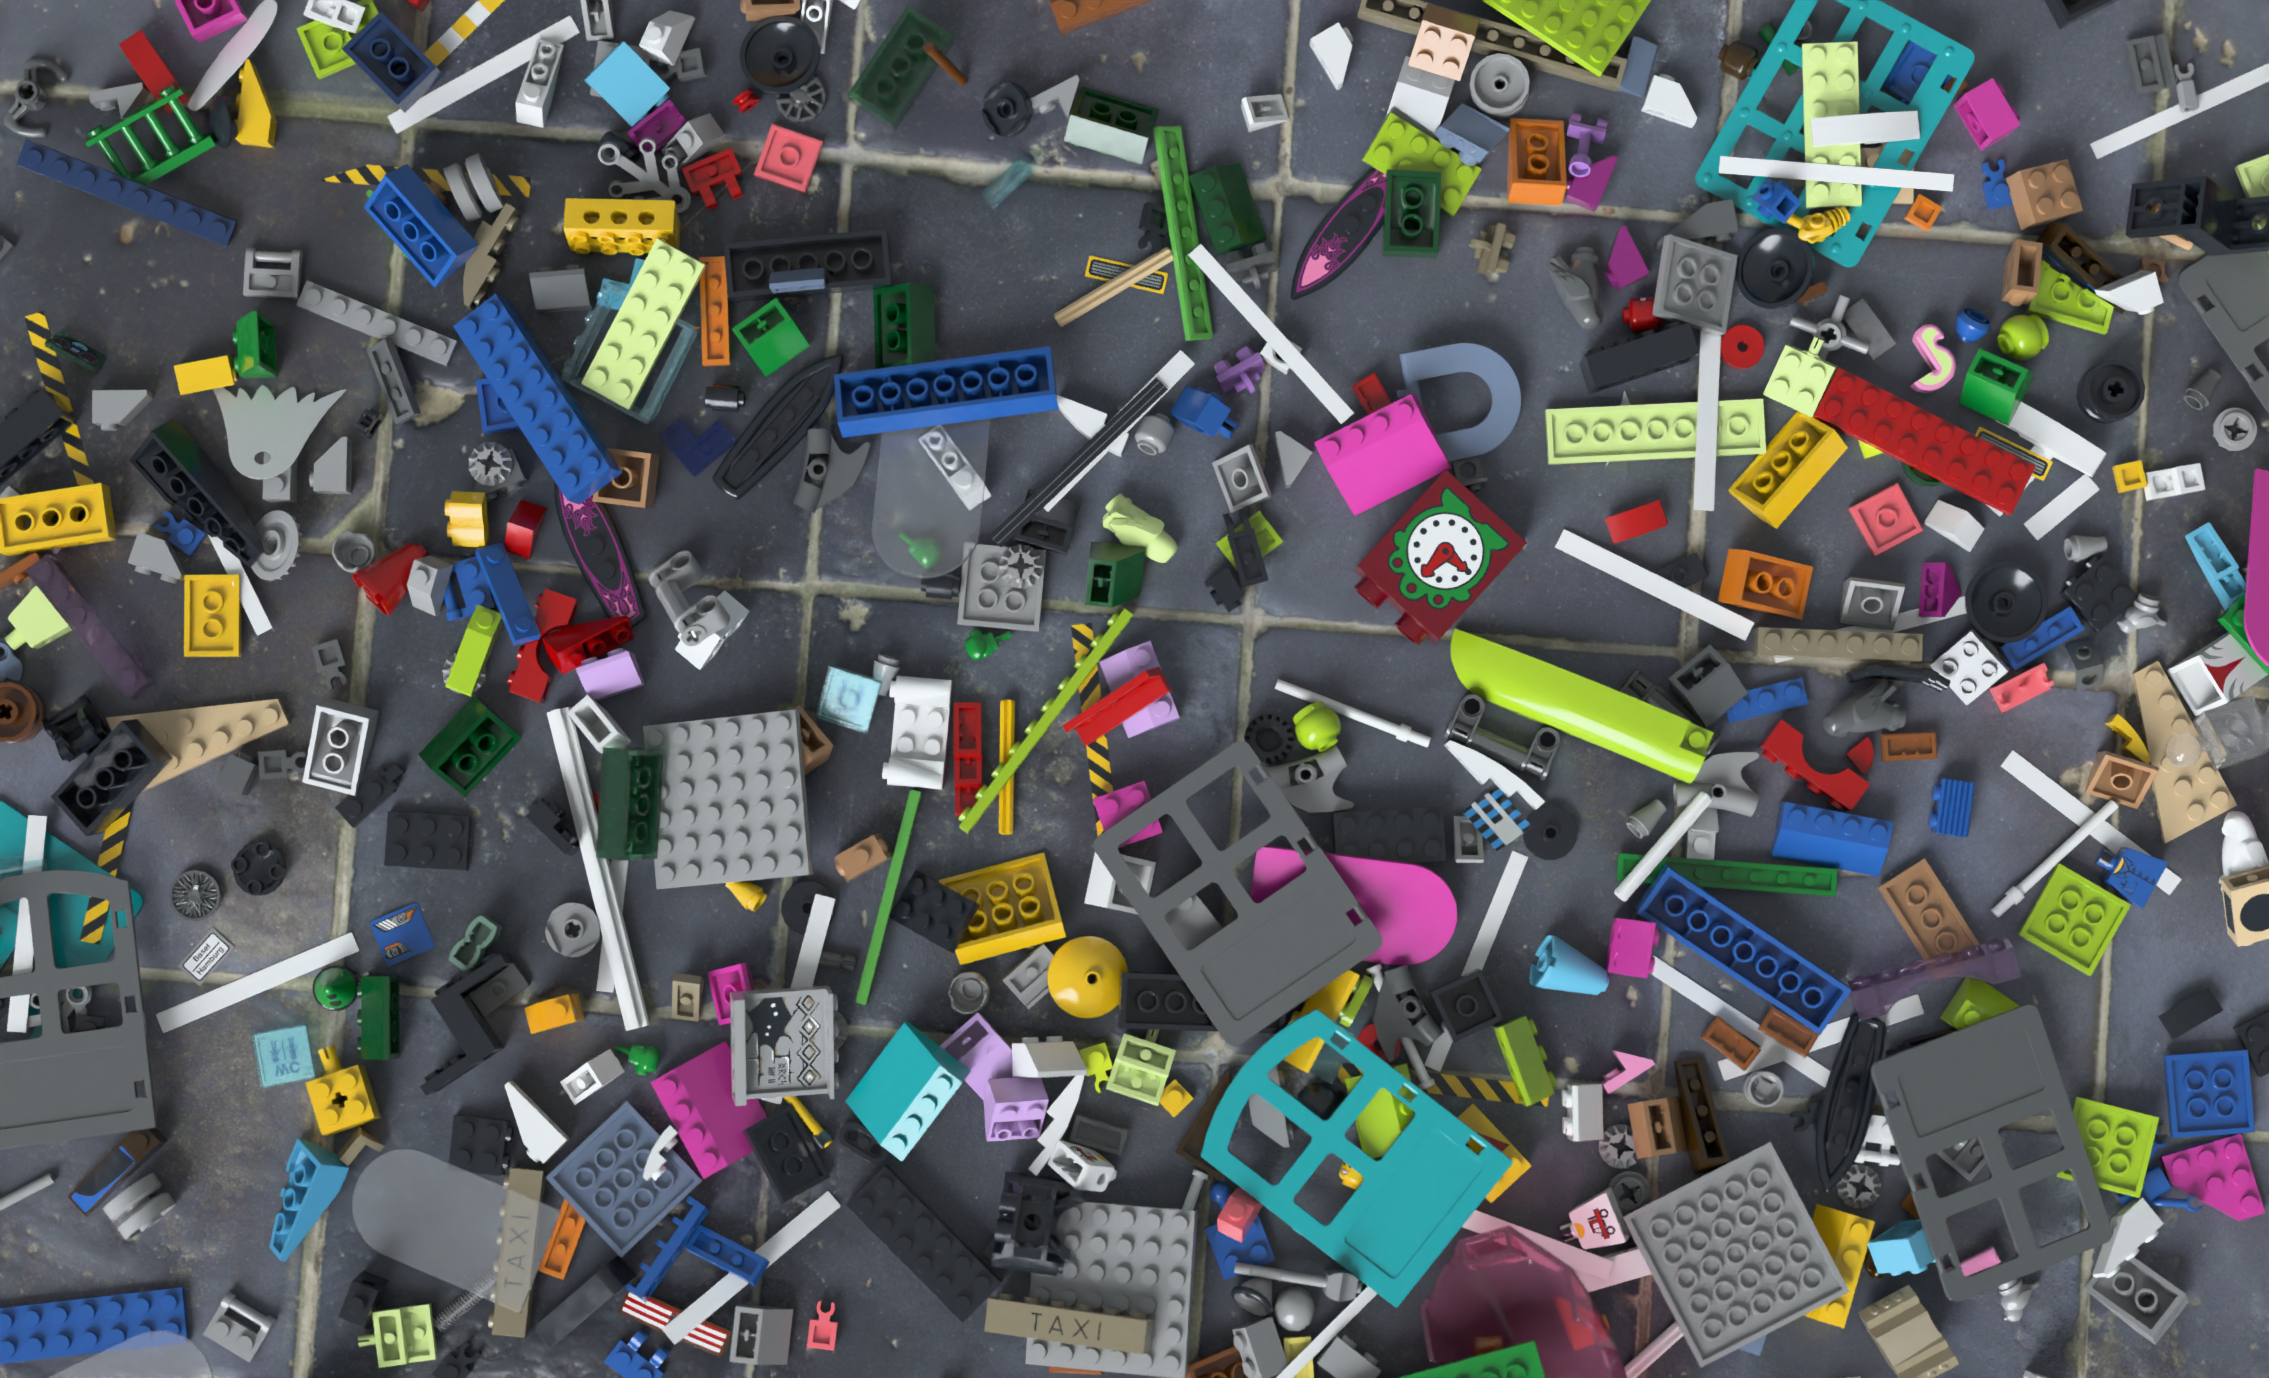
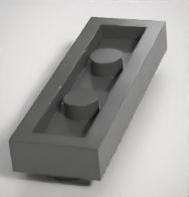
M383 339L367 348L366 350L395 424H402L421 414L393 339Z

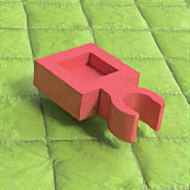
M820 1300L817 1304L819 1319H810L807 1347L834 1351L838 1322L830 1321L836 1305L835 1302H832L831 1310L825 1312L821 1308L822 1300Z

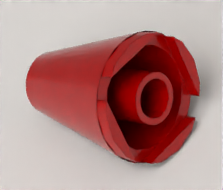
M410 542L356 571L352 575V579L359 589L363 587L367 594L366 597L383 614L390 616L408 592L407 583L414 559L426 557L429 554L419 543L414 545Z

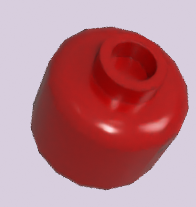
M1631 298L1628 302V307L1622 308L1623 324L1628 323V328L1632 333H1643L1652 329L1656 331L1657 326L1662 325V318L1652 315L1654 298Z

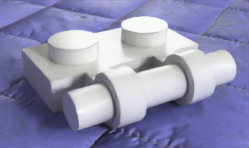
M1872 1115L1867 1135L1854 1161L1855 1163L1869 1161L1876 1162L1879 1166L1888 1167L1889 1164H1900L1899 1155L1890 1153V1145L1895 1146L1885 1116ZM1866 1142L1879 1143V1152L1865 1150Z

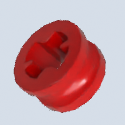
M753 88L745 90L733 100L734 105H739V112L741 114L751 110L760 102V98L754 96Z

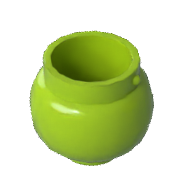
M2034 314L2030 316L2016 315L2009 318L2002 324L1997 338L2001 352L2017 361L2031 359L2041 349H2045L2049 342L2045 323L2039 316Z
M1322 701L1306 706L1293 717V722L1296 725V737L1305 748L1311 750L1318 749L1319 752H1322L1338 742L1336 737L1340 734L1341 722L1337 714L1333 710L1326 708Z

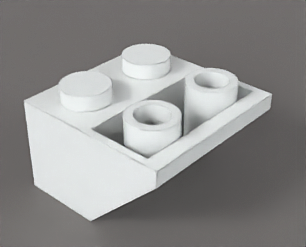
M1566 1083V1090H1562V1106L1567 1107V1117L1562 1118L1563 1134H1566L1567 1138L1572 1141L1602 1140V1084Z

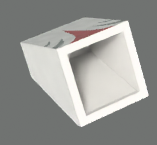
M2229 632L2166 670L2195 716L2231 701L2268 675Z

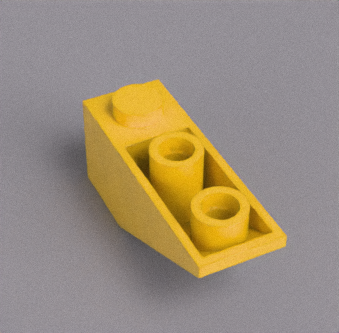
M246 59L245 65L240 68L239 73L242 89L241 93H238L236 97V108L239 109L238 120H234L238 129L235 139L243 145L274 148L277 120L255 64Z

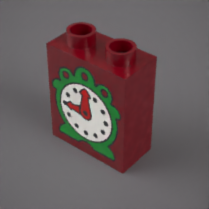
M1445 469L1359 563L1354 572L1361 579L1354 586V589L1374 608L1378 609L1387 601L1400 612L1402 616L1394 625L1412 643L1419 646L1427 637L1435 644L1521 551L1527 542Z

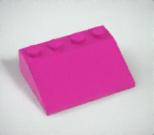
M1410 394L1314 442L1328 472L1354 516L1443 473L1445 469L1449 470L1452 468L1417 394Z
M726 1041L650 1082L703 1179L753 1152L742 1131L768 1116L759 1099H747V1105L735 1106L732 1098L731 1049Z

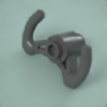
M30 58L24 64V80L18 83L14 92L15 104L4 115L5 126L14 133L24 137L39 138L47 135V129L44 127L31 128L19 124V119L30 110L38 111L44 108L48 102L46 89L39 82L38 70H48L62 82L69 80V75L61 66L43 58Z

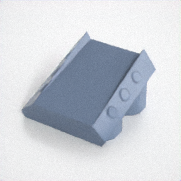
M1463 102L1433 135L1438 137L1439 142L1444 147L1459 150V159L1465 165L1474 166L1477 163L1481 164L1510 131V128L1468 103Z

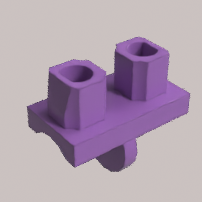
M1246 346L1236 353L1240 362L1237 365L1231 367L1227 360H1222L1214 365L1217 381L1224 394L1234 388L1237 393L1246 388L1252 394L1255 392L1253 383L1260 380L1259 374L1266 370L1259 352L1254 353Z

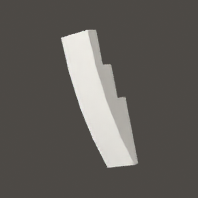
M1917 111L1868 113L1810 119L1812 147L1862 143L1875 144L1920 139Z
M2023 402L2020 403L2009 426L1996 421L2019 433V436L2043 448L2045 453L2093 477L2107 455L2106 452Z
M1451 740L1444 744L1481 785L1490 778L1507 797H1510L1517 791L1534 810L1538 809L1545 802L1524 781L1501 764Z
M1085 1075L1075 1076L1046 1111L1054 1120L1037 1140L1045 1148L1028 1168L1036 1176L1051 1157L1058 1140H1061L1068 1127L1079 1099Z

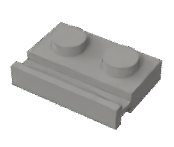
M1043 943L1002 978V981L1028 1010L1049 992L1047 971L1053 954Z

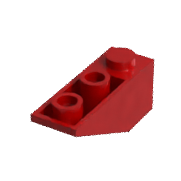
M625 615L566 626L542 638L548 660L564 675L580 667L582 661L599 657L634 639L629 617Z

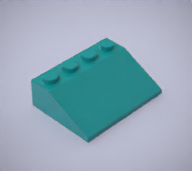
M905 1021L845 1102L877 1142L900 1161H903L970 1074L971 1070L908 1021Z

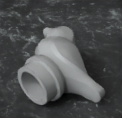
M2139 593L2137 599L2134 600V606L2128 608L2125 612V617L2117 621L2120 630L2130 634L2137 629L2147 628L2156 624L2166 626L2167 622L2159 618L2156 613L2160 608L2158 606L2160 600L2154 596Z
M2021 1278L1998 1286V1291L2002 1295L2001 1305L2005 1310L2003 1318L2005 1321L2016 1322L2021 1319L2023 1308L2027 1304L2032 1290L2040 1286L2039 1281L2025 1284L2022 1283Z

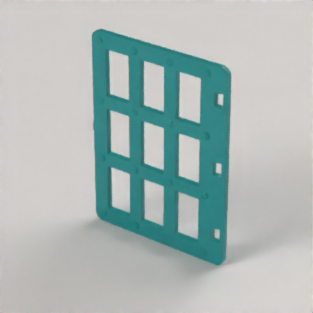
M1795 0L1756 69L1753 68L1751 77H1748L1750 81L1695 176L1696 184L1703 190L1723 201L1733 199L1734 207L1773 228L1788 229L1797 234L1799 229L1788 223L1784 224L1774 217L1768 220L1756 210L1759 206L1751 198L1768 177L1755 176L1746 190L1719 175L1720 156H1730L1747 124L1775 139L1765 160L1783 161L1790 148L1804 155V135L1799 133L1804 125L1803 93L1785 124L1757 110V107L1785 59L1802 68V48L1795 45L1794 42L1818 0ZM1835 0L1850 8V11L1831 43L1851 42L1865 17L1894 32L1866 82L1859 80V114H1866L1870 106L1882 112H1918L1920 139L1887 142L1873 168L1911 171L1973 65L1974 53L1969 48L1880 0ZM1909 40L1937 55L1910 104L1907 106L1883 93L1880 89ZM1947 75L1957 78L1948 93L1940 88ZM1905 149L1914 152L1906 167L1898 162ZM1861 184L1862 205L1849 208L1850 221L1845 226L1839 228L1833 237L1828 236L1824 241L1813 244L1808 241L1806 242L1811 249L1844 267L1851 268L1856 266L1902 187ZM1805 188L1798 198L1802 203L1793 213L1800 218L1808 215L1812 209L1806 208ZM1865 223L1871 226L1862 241L1855 235L1861 224Z

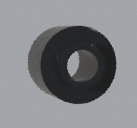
M714 384L713 387H706V408H712V411L739 413L740 407H745L746 393L741 391L740 385Z
M928 570L927 575H922L921 591L926 592V597L950 600H952V597L959 598L961 576L954 575V572Z

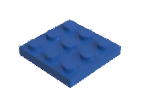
M2248 1050L2163 1055L2170 1138L2255 1132Z

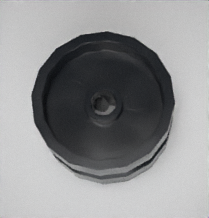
M2120 360L2102 362L2082 376L2077 386L2076 395L2079 408L2086 417L2097 423L2111 424L2121 421L2139 409L2144 400L2145 384L2142 375L2131 364Z

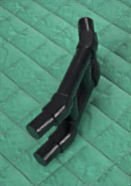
M1870 663L1846 673L1849 684L1867 678H1885L1887 680L1921 683L1938 692H1941L1943 689L1946 690L1951 680L1939 675L1938 672L1930 668L1918 669L1882 665V663Z

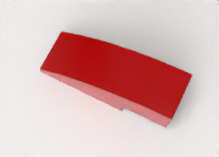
M141 29L118 44L155 99L161 96L159 92L172 84L175 88L180 85L171 69ZM185 90L184 94L178 96L182 105L190 100ZM169 103L161 106L167 115L173 112Z

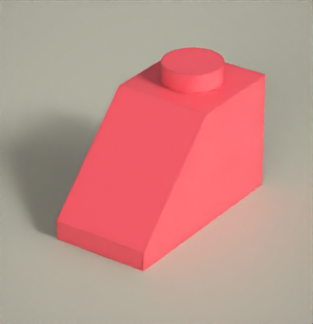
M1238 1187L1230 1195L1217 1218V1231L1242 1243L1263 1204L1241 1187Z

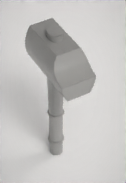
M1235 1262L1234 1273L1249 1275V1277L1256 1276L1279 1280V1282L1286 1281L1322 1287V1291L1326 1296L1338 1302L1353 1300L1356 1297V1293H1361L1362 1282H1358L1356 1276L1344 1269L1334 1268L1325 1270L1324 1276L1282 1270V1268L1276 1269L1252 1265V1263Z

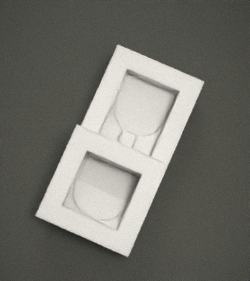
M309 0L303 16L356 34L365 7L347 0Z
M2200 463L2145 473L2147 487L2144 488L2146 501L2206 490Z

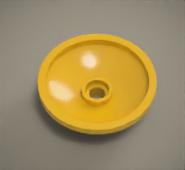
M1095 936L1077 937L1064 943L1053 955L1047 971L1049 992L1056 1004L1073 1016L1080 1018L1100 1017L1113 1010L1119 1004L1120 972H1128V967L1122 953L1109 941ZM1090 974H1095V982L1089 984L1087 977Z

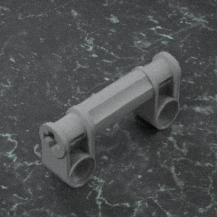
M684 550L676 553L671 559L654 568L649 573L648 580L651 586L656 588L655 593L674 624L675 629L681 633L683 643L687 646H696L717 631L724 629L730 621V615L714 595L705 596L699 602L690 606L683 591L699 583L704 576V571L689 551ZM658 574H660L662 581L659 580ZM691 631H694L696 638H694Z

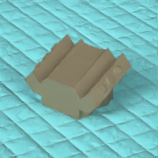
M1909 1285L1858 1312L1867 1328V1332L1898 1378H1934L1959 1365L1956 1356L1948 1347L1946 1340L1937 1330L1927 1310L1920 1303L1916 1293Z

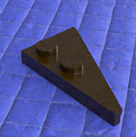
M1227 1070L1221 1076L1175 1150L1176 1153L1219 1180L1222 1177V1173L1203 1159L1201 1152L1214 1112L1231 1083L1232 1073Z

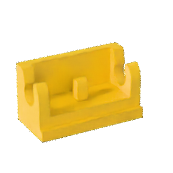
M233 354L174 365L180 395L235 385L237 375L234 368Z

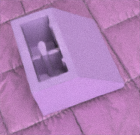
M620 648L608 652V658L601 660L593 657L582 661V666L576 668V671L586 694L597 702L644 686L645 683L635 654Z
M1041 1077L988 1079L983 1098L987 1142L1039 1138L1049 1101Z

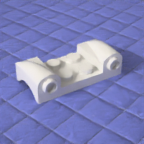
M897 676L896 681H891L890 697H895L891 757L889 758V763L884 762L882 779H887V785L943 790L952 680Z

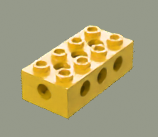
M566 198L563 229L572 252L578 254L602 252L606 255H614L619 252L639 256L649 253L656 239H660L679 250L681 224L675 201Z
M103 483L0 498V554L16 556L117 540L110 486ZM85 509L86 516L84 520L79 522L78 515ZM58 514L59 520L57 524L52 526V517ZM31 518V526L25 530V522Z

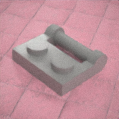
M247 248L245 253L243 295L246 297L299 299L301 266L303 263L302 250L271 252ZM256 262L291 263V270L255 268Z
M228 1292L203 1335L246 1361L252 1362L274 1326L276 1319L270 1315L264 1316L237 1300L235 1294ZM229 1309H233L261 1326L259 1332L228 1315Z

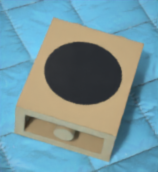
M2269 865L2221 878L2227 934L2237 947L2248 946L2254 942L2269 939Z

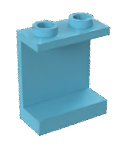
M621 41L583 79L622 116L630 127H633L635 124L637 125L649 115L647 112L654 105L659 107L669 97L666 92L670 87L624 41Z

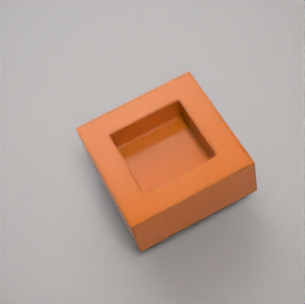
M1918 194L1904 219L1928 232L1943 207Z

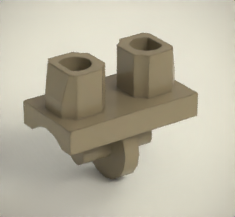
M1501 223L1488 225L1486 232L1480 231L1478 240L1470 239L1469 246L1475 249L1474 258L1480 259L1477 268L1478 273L1507 272L1509 259L1501 257L1499 254L1501 247L1505 249L1512 248L1516 235L1505 230L1506 225Z

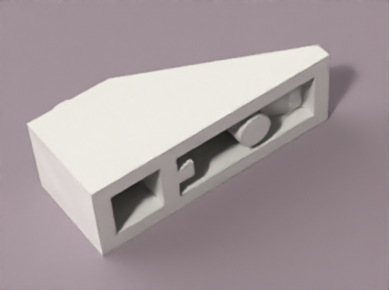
M509 1081L505 1085V1089L523 1143L528 1148L526 1153L536 1163L541 1161L544 1164L571 1138L514 1081Z

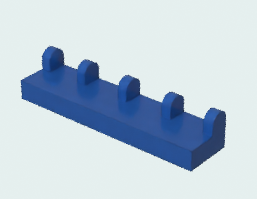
M690 1196L687 1197L686 1201L693 1207L683 1221L675 1216L671 1221L679 1227L668 1243L665 1244L659 1239L656 1241L655 1244L663 1250L651 1267L643 1262L640 1264L639 1267L646 1271V1274L635 1288L629 1283L624 1287L645 1303L690 1241L699 1224L701 1225L710 1212L704 1205Z

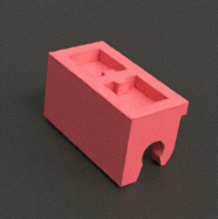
M2045 663L2038 664L1989 689L2001 713L2051 689L2054 683L2053 680L2048 679L2045 673L2048 670Z

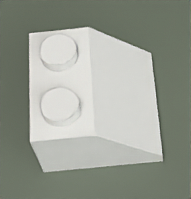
M1095 852L1084 903L1138 914ZM1121 855L1149 895L1156 862Z
M1046 1036V1042H1039L1038 1037H1022V1043H1012V1071L1015 1077L1087 1075V1068L1074 1042L1063 1041V1036Z

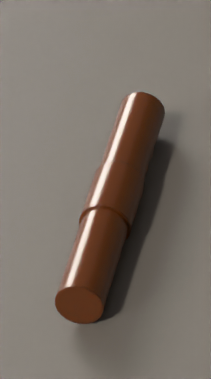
M932 42L925 45V52L960 86L967 84L968 78Z

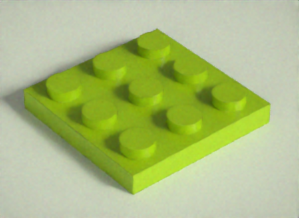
M2059 863L2054 868L2017 935L2087 976H2091L2131 905Z
M2076 1097L2073 1114L2098 1188L2140 1198L2159 1117ZM2069 1169L2057 1175L2059 1178L2074 1181Z

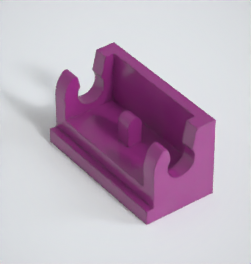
M669 99L630 129L627 134L638 149L640 141L644 137L653 138L656 142V149L654 151L656 153L687 122ZM650 142L643 143V148L651 150L653 145Z

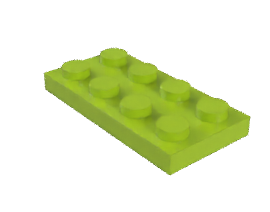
M1391 112L1388 113L1361 159L1385 175L1387 170L1441 172L1440 209L1451 216H1455L1482 170L1476 165H1465L1459 159V154L1444 147L1438 141Z

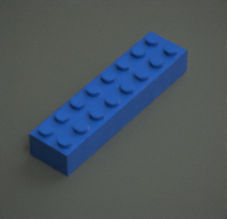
M494 294L453 326L567 501L580 505L622 473L508 299Z
M1050 346L834 374L837 420L843 438L1059 409L1054 361Z
M1666 863L1634 907L1639 915L1652 923H1656L1657 927L1819 1035H1821L1851 992L1850 987L1846 983Z

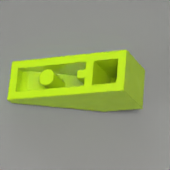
M480 605L476 606L446 682V688L470 697L472 696L503 628V619L500 613Z

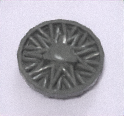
M199 870L184 872L171 885L169 893L170 904L175 913L185 920H205L213 915L220 905V886L215 878L207 872Z

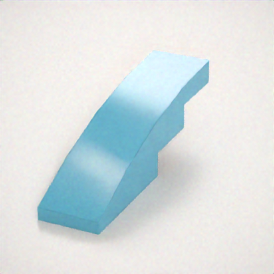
M2210 522L2187 534L2185 538L2210 586L2226 610L2246 588V582L2238 571V564Z

